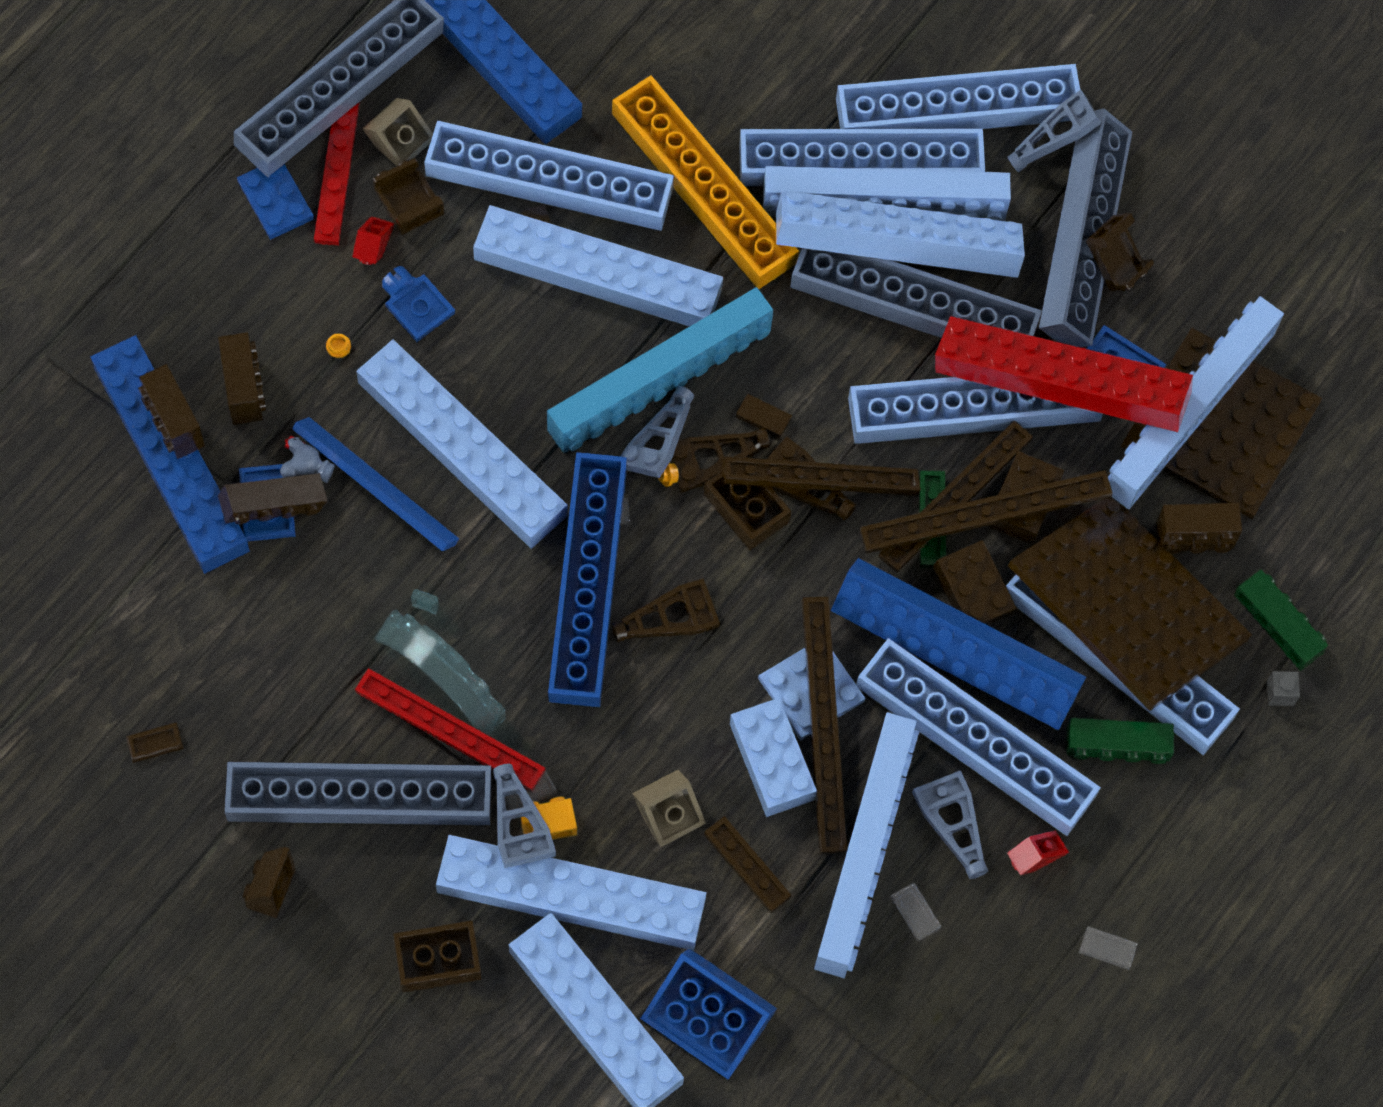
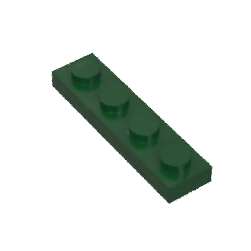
M920 470L919 513L945 489V471ZM946 535L932 538L920 550V568H933L938 559L946 556Z

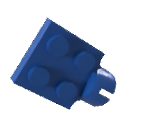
M399 266L393 269L396 272L394 276L389 272L382 280V287L391 297L385 303V306L412 338L418 342L453 316L455 309L424 274L421 277L415 278L403 266Z

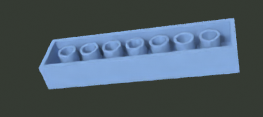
M549 913L509 944V953L632 1107H655L683 1085L684 1077L552 913Z

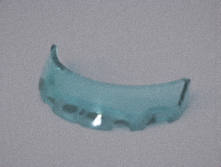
M393 610L389 614L374 640L396 650L421 669L452 699L477 730L489 736L506 718L504 707L491 696L489 686L482 678L475 675L470 665L426 625L422 627L409 614L403 617L397 610Z

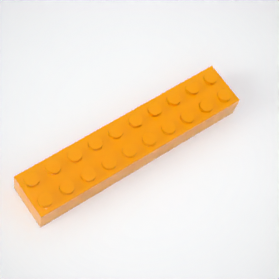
M652 75L612 100V115L660 172L674 175L673 188L758 289L796 265L799 250L796 247L776 244V223Z

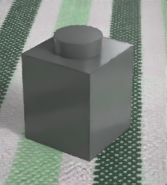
M1272 672L1267 680L1268 706L1295 705L1300 697L1298 672Z

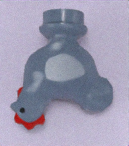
M290 436L288 439H285V448L289 449L294 456L290 461L282 465L280 469L282 477L320 473L321 480L328 483L335 465L330 463L329 460L323 462L319 457L318 450L313 446L305 444L299 437Z

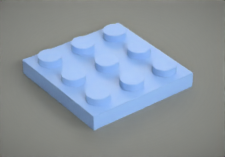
M805 648L758 677L772 700L780 698L791 728L800 741L811 735ZM833 652L837 718L865 702V697Z

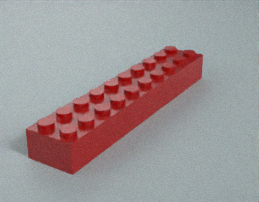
M952 316L949 318L935 354L936 373L1178 432L1192 393L1193 375Z

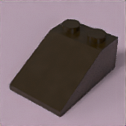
M281 847L265 852L262 859L256 861L252 872L255 875L252 884L248 883L243 893V899H245L248 909L277 918L296 871L290 848Z

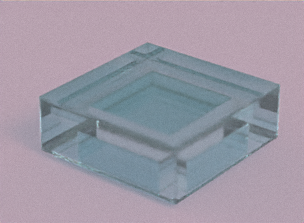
M414 589L411 596L412 606L436 614L439 608L438 597Z

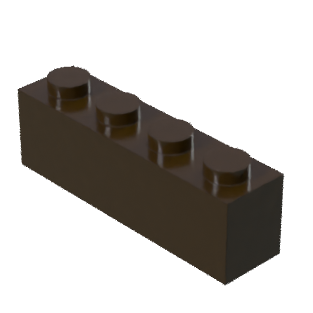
M320 473L225 485L218 494L225 523L235 522L238 525L256 519L268 521L273 517L279 516L291 518L302 513L314 515L319 513L328 501Z

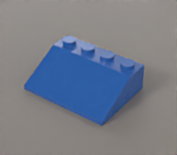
M689 948L680 955L642 1015L641 1020L726 1079H730L777 1008Z

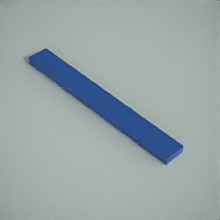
M310 417L295 423L292 429L441 551H445L457 544L459 540L457 536Z

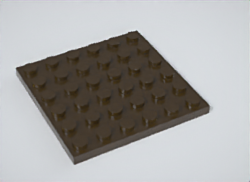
M1191 328L1167 369L1190 374L1191 371L1196 373L1200 367L1198 364L1207 353L1210 355L1213 352V346L1217 341ZM1252 361L1163 470L1222 503H1239L1240 513L1253 519L1322 398ZM1135 422L1121 447L1126 450L1132 442L1137 443L1140 439L1139 435L1146 424Z

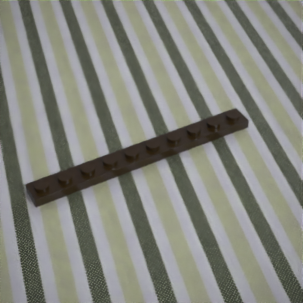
M1104 470L860 527V533L866 554L1109 498L1112 497L1113 492L1107 472Z
M803 597L802 612L814 780L817 790L816 808L820 854L846 853L847 841L829 597Z

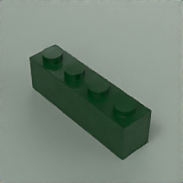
M1261 569L1238 586L1234 596L1300 671L1323 655L1328 647L1325 637L1322 633L1313 629L1307 616L1293 606L1291 598L1277 588L1275 580L1269 574H1265Z
M1070 718L1067 725V755L1073 756L1075 759L1083 760L1089 757H1099L1103 761H1112L1115 758H1121L1127 762L1151 760V763L1163 764L1166 761H1170L1174 754V724Z

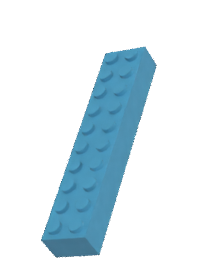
M757 287L547 410V431L563 454L569 450H577L583 445L584 441L589 438L595 439L599 437L606 428L611 425H619L625 420L626 416L632 413L637 414L641 412L648 403L653 400L655 402L661 400L666 396L667 392L674 388L676 389L678 386H684L694 376L699 377L703 375L712 365L722 364L729 358V355L736 351L742 352L754 340L764 339L771 331L772 307Z

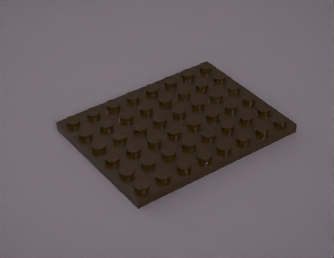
M1112 497L1104 498L1012 559L1008 565L1149 711L1246 643L1252 636L1169 551H1166L1165 547L1160 546V542L1122 504Z

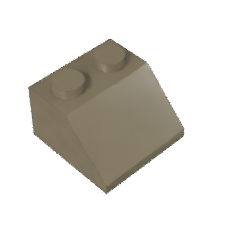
M400 98L393 100L362 128L373 145L396 166L404 160L415 158L431 143L433 133L412 102Z
M679 770L632 793L644 821L660 848L706 824L691 784Z

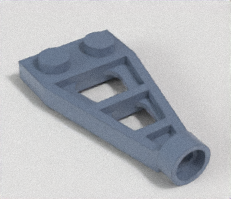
M1079 90L1061 103L1012 154L1007 156L1017 172L1027 167L1028 163L1082 138L1101 124L1084 92ZM1064 117H1069L1073 124L1072 128L1061 135H1055L1053 132L1054 127ZM1047 133L1050 141L1035 149L1034 145Z
M678 386L670 401L627 445L620 456L627 457V471L657 478L661 477L673 457L690 409V403L694 399V394L689 389ZM668 417L676 418L671 429L659 427ZM654 435L665 437L663 447L660 450L646 448L644 445Z
M502 764L497 766L493 770L494 778L497 782V839L504 868L555 857L556 850L549 827L515 774L513 765ZM518 794L523 807L507 811L505 796ZM526 817L534 831L512 837L509 832L510 821Z
M961 770L914 788L912 793L922 815L964 866L969 879H975L986 874L988 868L983 859L972 795ZM956 802L961 806L963 819L961 822L951 826L944 822L938 810ZM966 828L969 831L972 845L962 849L954 840L952 833ZM972 860H977V862L970 864Z

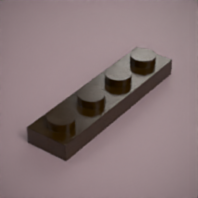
M725 816L704 832L705 837L770 913L774 912L791 898L789 891Z

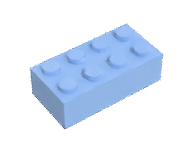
M780 698L731 714V729L766 817L814 801L817 790Z

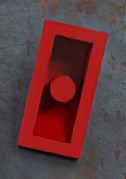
M371 216L358 229L352 257L359 259V262L363 264H376L384 254L395 223Z
M1055 830L1030 836L1007 854L1015 870L1020 875L1039 870L1065 856L1069 851Z

